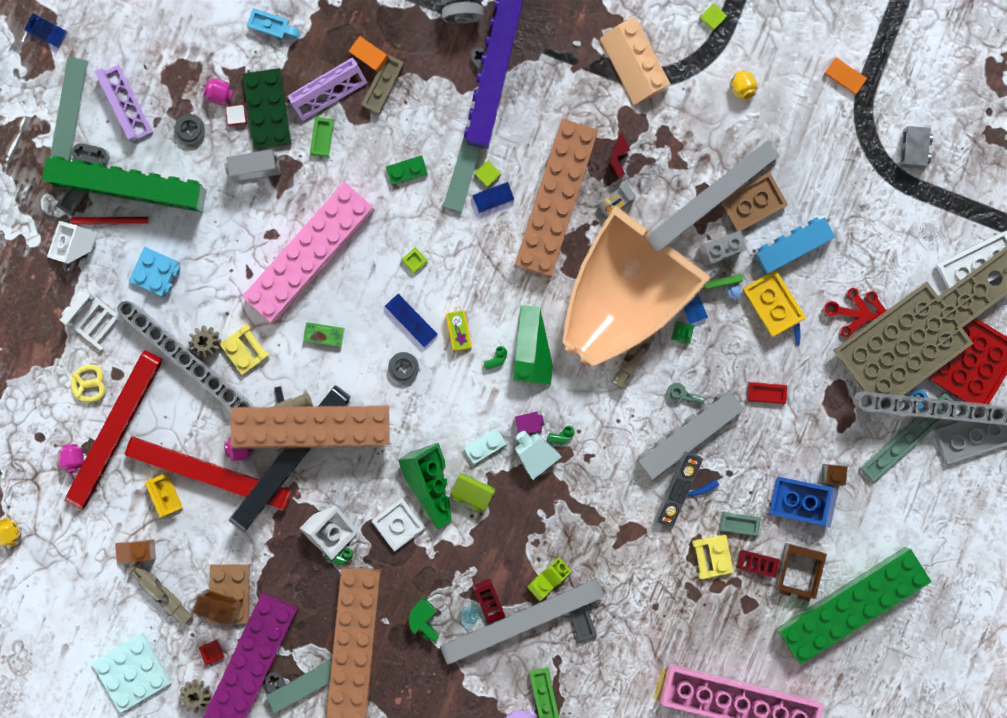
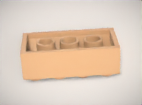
M636 17L617 25L600 38L634 106L669 88L670 82Z

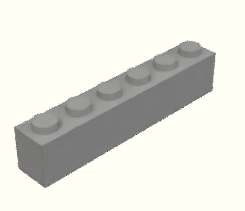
M721 391L715 396L716 400L713 403L707 402L699 408L701 410L700 413L696 416L691 414L684 420L686 423L683 426L679 427L677 425L669 431L670 436L666 439L661 437L654 443L655 447L649 451L647 448L639 454L640 459L637 461L651 479L657 477L682 458L684 451H691L744 410L731 391Z

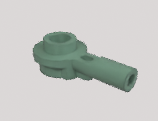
M673 383L667 389V395L672 401L678 402L682 399H687L702 405L704 403L705 397L687 392L680 383Z

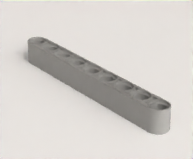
M767 140L645 238L658 253L779 156L778 152Z
M130 301L119 303L117 312L125 321L231 410V407H241L242 404L254 407L247 398L138 305ZM127 305L132 307L129 315H126L124 312ZM142 317L146 319L144 327L139 326V320ZM159 329L161 336L155 340L153 333ZM170 342H174L176 346L173 352L168 351V344ZM188 354L190 362L185 365L182 362V357ZM202 366L205 373L202 377H198L197 369ZM217 379L219 387L214 390L211 387V382ZM229 391L234 394V399L231 402H228L225 398L226 393Z
M864 391L857 392L853 397L854 405L864 411L1007 425V406ZM867 397V403L862 406V399ZM886 399V405L881 408V401ZM904 400L905 405L900 409L899 404ZM923 403V409L918 411V405ZM941 404L942 409L937 413V407ZM960 406V412L956 415L955 410ZM978 408L979 413L977 416H974V411ZM997 410V416L993 418V412Z
M595 578L441 645L440 649L446 663L450 664L594 602L605 595L598 579Z

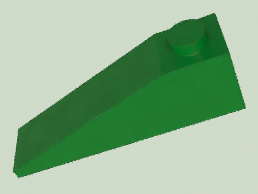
M521 305L513 381L551 385L553 363L541 308L538 306Z
M439 443L412 451L398 459L405 480L436 529H440L452 521L449 497L446 496L445 485H448L447 478L444 479L443 467H446L445 459Z

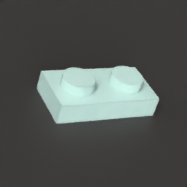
M496 428L464 449L473 464L505 446L506 443Z

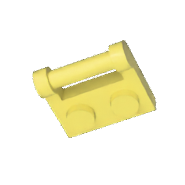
M248 324L220 343V346L241 375H244L270 356L268 351H265L254 337ZM244 335L257 352L258 356L256 358L252 356L240 339L241 336Z
M726 534L692 541L693 547L696 549L700 569L698 573L699 579L734 573ZM708 544L713 569L709 571L707 570L703 545Z

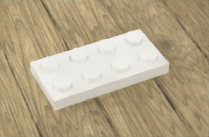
M1003 231L937 264L936 267L947 288L953 286L1007 246V231ZM997 271L990 272L988 282L1000 277V273Z

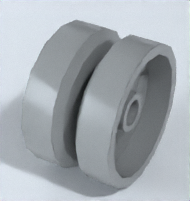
M441 0L442 4L445 5L442 9L443 21L451 24H467L483 20L485 18L484 7L480 5L483 0Z

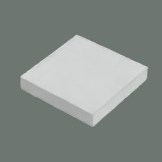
M403 498L372 520V523L394 552L425 529Z

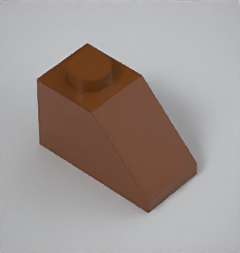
M154 539L115 543L117 562L148 561L156 558Z

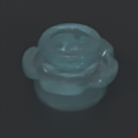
M469 605L461 610L463 622L474 624L479 619L480 613L475 606Z

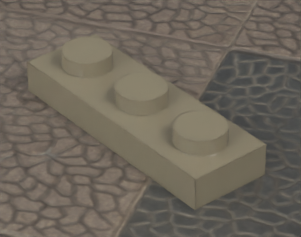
M388 55L389 59L381 70L377 72L361 104L362 107L377 114L380 113L404 66V62Z

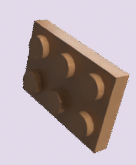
M768 172L737 189L723 200L721 205L734 229L738 232L788 206V203L773 176Z
M211 564L210 590L243 601L238 619L234 623H248L250 564Z

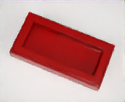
M748 382L747 401L786 404L788 385Z

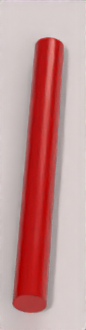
M148 216L71 217V224L149 223Z

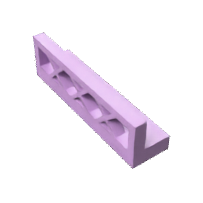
M351 58L288 95V98L301 120L304 121L368 82L355 60ZM358 73L361 80L355 84L349 83L351 76ZM338 84L344 85L341 92H333L334 86ZM319 95H327L326 101L322 103L316 102ZM304 104H310V110L302 114L299 107Z
M118 64L106 71L102 68L94 71L128 140L134 143L152 134L153 131L120 65ZM118 71L120 75L118 84L111 82L108 75ZM120 88L127 90L129 93L126 101L118 97ZM128 105L134 106L137 109L134 118L126 113ZM137 122L145 125L147 130L137 135L135 126Z

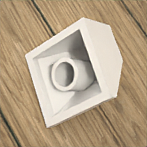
M59 221L47 257L70 263L92 250L96 243L97 233Z
M337 506L313 514L299 528L331 560L358 533Z

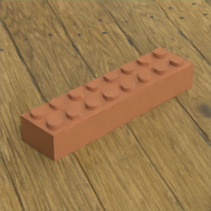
M561 119L515 267L549 278L552 277L598 133L597 129Z
M389 406L231 407L232 449L390 446Z
M343 566L341 568L326 718H367L382 569Z

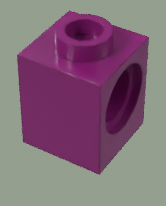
M538 411L515 416L519 433L526 431L528 434L541 431V426H544L542 414L538 415Z

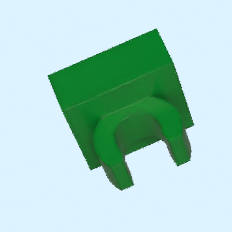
M675 321L671 340L690 344L695 325Z

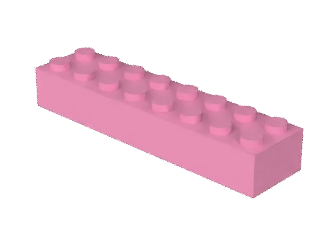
M343 182L242 295V298L274 324L375 210L373 206L347 183Z
M670 663L660 702L664 706L712 718H820L823 704L819 700Z

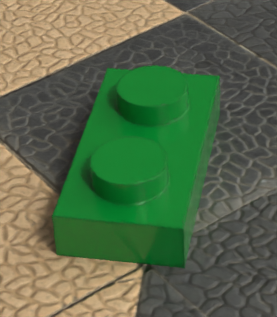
M422 155L386 166L391 185L428 175Z

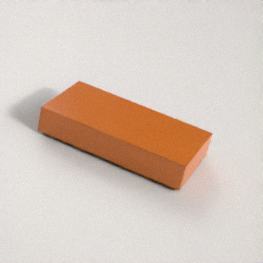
M359 36L349 50L352 55L376 72H379L389 59L387 54L361 36Z
M837 57L834 58L824 73L854 95L857 94L867 79Z

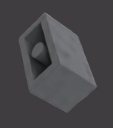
M907 126L903 129L900 167L923 169L930 164L931 153H929V146L933 141L931 128Z

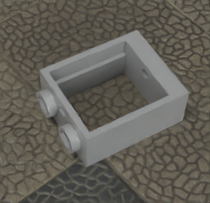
M273 149L226 157L227 163H224L226 174H229L230 178L235 182L281 175L278 155Z
M741 231L707 242L698 248L705 267L739 255L747 247Z

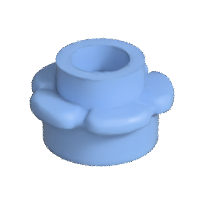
M739 283L731 284L728 287L729 297L733 298L734 301L742 298Z

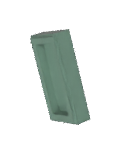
M722 512L719 531L758 537L761 518Z

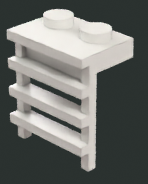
M84 290L75 296V302L72 306H68L62 312L60 321L65 325L73 327L99 350H102L104 347L99 342L118 320L122 324L125 323V320L92 292ZM100 306L103 307L105 310L90 328L84 332L81 328ZM109 313L114 316L95 339L90 337Z

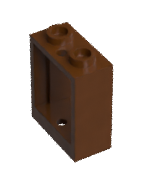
M786 543L775 588L780 590L779 593L791 596V593L797 594L798 598L802 600L816 599L827 554ZM791 553L816 559L808 591L783 585Z
M206 589L197 595L191 614L230 626L238 619L243 601Z

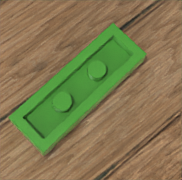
M548 667L530 670L539 718H559Z

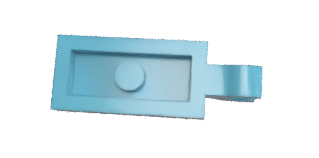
M254 8L247 23V27L283 40L285 34L298 40L301 34L299 29L288 26L289 20Z

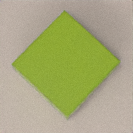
M713 3L700 16V19L714 31L727 15Z
M488 160L474 173L487 188L501 175Z
M416 247L401 259L413 274L428 262Z

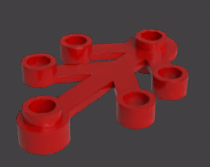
M856 288L848 289L846 296L848 299L853 300L859 310L840 307L835 301L827 302L823 307V312L828 317L839 314L858 318L851 324L841 327L840 334L843 337L851 336L853 331L869 320L876 319L888 310L879 301L877 293L870 291L865 294V300L868 303H872L878 313L871 312L859 296V291ZM851 290L855 292V297L850 296ZM870 293L874 295L873 300L868 298ZM828 306L833 307L834 311L832 313L828 312ZM844 328L849 329L848 335L844 334Z

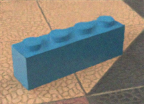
M816 217L807 222L809 226L803 229L799 226L791 230L792 235L788 237L782 235L774 240L775 244L771 246L765 244L758 248V253L754 256L764 275L835 238L825 217L820 220Z

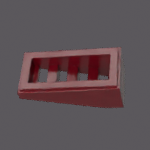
M740 549L736 568L776 578L780 559ZM746 555H749L747 566H743ZM756 557L755 568H751L753 558ZM764 559L763 569L759 570L761 560ZM769 561H772L771 571L768 572Z
M490 579L473 585L474 592L488 624L506 617ZM493 595V597L482 601V598ZM496 602L495 605L485 608L486 605ZM499 609V612L488 615L489 612Z

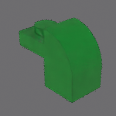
M424 596L412 608L409 615V626L414 634L421 629V635L429 641L431 639L435 642L440 634L427 621L437 612V609Z

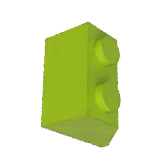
M460 472L450 494L454 495L452 499L460 503L464 501L471 503L470 507L480 512L481 509L486 510L495 492V488Z

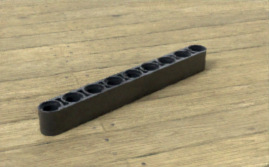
M335 385L318 406H345L351 396ZM284 448L228 521L245 533L311 448Z

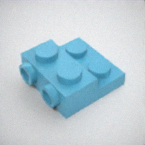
M144 246L129 282L165 297L172 290L173 284L171 283L173 278L177 277L181 270L180 262Z

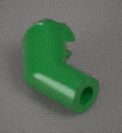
M504 346L496 348L493 359L484 361L486 370L504 364L507 357V350Z
M566 426L559 434L549 433L548 442L566 444L574 437V428Z
M346 548L339 552L332 560L326 555L324 559L338 565H343L351 561L353 551Z

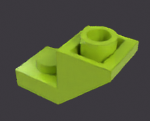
M558 557L537 575L527 587L541 601L571 573V569Z

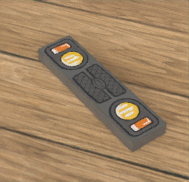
M684 451L654 519L656 523L671 528L674 527L703 462L702 457Z

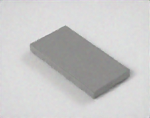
M997 410L993 412V418L997 416ZM959 420L933 429L945 466L1007 446V425Z

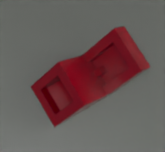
M622 133L617 137L609 161V165L617 180L625 176V172L618 159L630 152V148Z

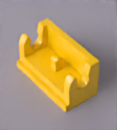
M169 473L162 474L145 482L159 517H164L183 508Z

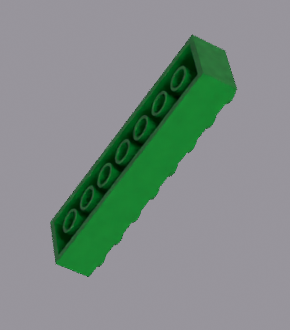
M53 156V159L46 157L42 181L51 186L203 213L207 190L202 184H199V181L188 179L187 182H183L180 178L168 176V179H165L156 173H149L148 176L143 174L142 171L130 169V172H127L117 166H111L109 169L103 167V164L94 162L89 165L77 159H72V162L60 156Z
M904 547L780 625L776 630L796 662L801 665L932 581L910 548Z

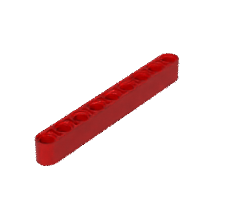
M147 350L142 352L66 494L65 502L80 510L86 507L162 364V358Z
M132 436L129 439L124 454L127 457L247 497L259 481L257 478ZM280 487L268 505L286 510L292 491Z

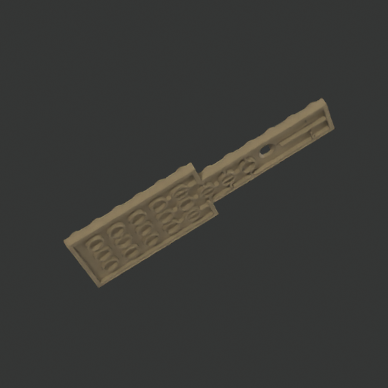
M1007 246L939 296L927 281L836 347L833 350L860 388L864 392L904 395L971 346L973 342L962 327L1007 295ZM992 271L999 272L1002 277L1001 283L998 286H993L988 282V275ZM886 399L881 401V408L886 405Z

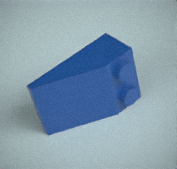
M777 476L769 514L831 528L838 490L832 487Z

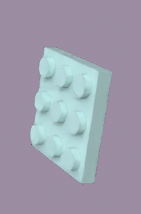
M144 632L92 662L93 667L120 713L172 683Z

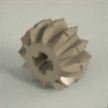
M202 326L201 331L195 328L196 335H189L191 338H194L193 341H188L189 345H194L190 351H197V357H200L202 353L204 358H208L209 353L211 356H215L213 349L220 350L216 343L222 342L221 339H215L219 336V332L213 333V327L207 330L206 326ZM203 338L208 339L206 342L207 346L202 345Z
M194 679L192 684L187 681L185 687L180 689V692L183 694L178 699L184 700L181 706L187 705V712L193 708L194 713H198L199 708L204 711L206 705H209L210 700L208 698L212 697V693L207 692L210 689L209 685L205 688L203 687V680L199 685L197 679ZM195 692L198 694L197 697H199L196 700L193 699L194 695H192Z

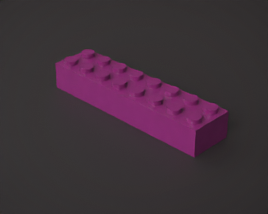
M265 591L260 595L203 718H248L299 607Z

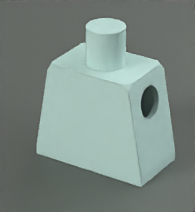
M522 431L516 436L520 444L515 448V451L532 479H535L561 458L556 449L536 432L529 436L526 431Z

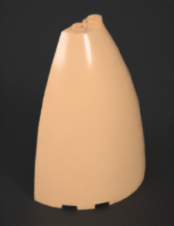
M617 206L602 226L581 265L566 315L562 343L566 345L565 349L571 354L578 353L581 356L580 361L588 367L590 365L595 366L619 355L659 330L694 297L710 278L708 274L669 245L657 253L645 238L651 232Z

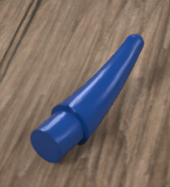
M800 323L792 327L797 346L800 345L801 338Z
M714 479L703 487L690 491L688 496L709 493L720 484Z

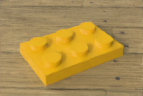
M777 270L770 272L742 289L772 338L806 319L805 314Z

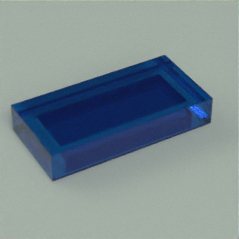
M32 13L24 28L26 32L58 49L68 33L66 30Z
M508 182L472 195L479 214L515 200Z

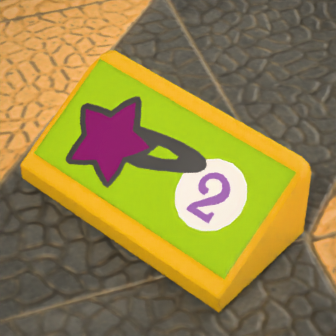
M465 310L446 313L453 351L472 348Z

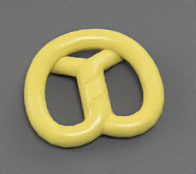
M86 365L72 374L71 389L77 399L88 403L102 399L105 394V386L102 383L103 372L101 368L97 365ZM90 370L97 373V378L83 381L80 377L82 373ZM99 387V393L96 396L87 397L82 395L85 388Z

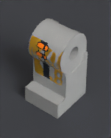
M625 183L603 200L598 207L608 218L616 206L619 209L623 208L633 201L636 195Z

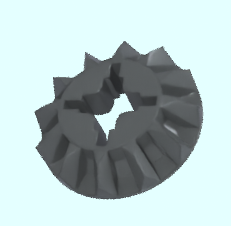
M186 114L176 121L174 132L182 143L195 144L202 140L205 134V125L198 116ZM188 122L192 127H196L192 131V136L188 132H183L188 129Z
M400 352L390 359L388 370L394 380L405 383L416 377L419 371V364L412 354ZM401 359L405 364H412V366L407 368V375L402 370L396 371L401 366Z

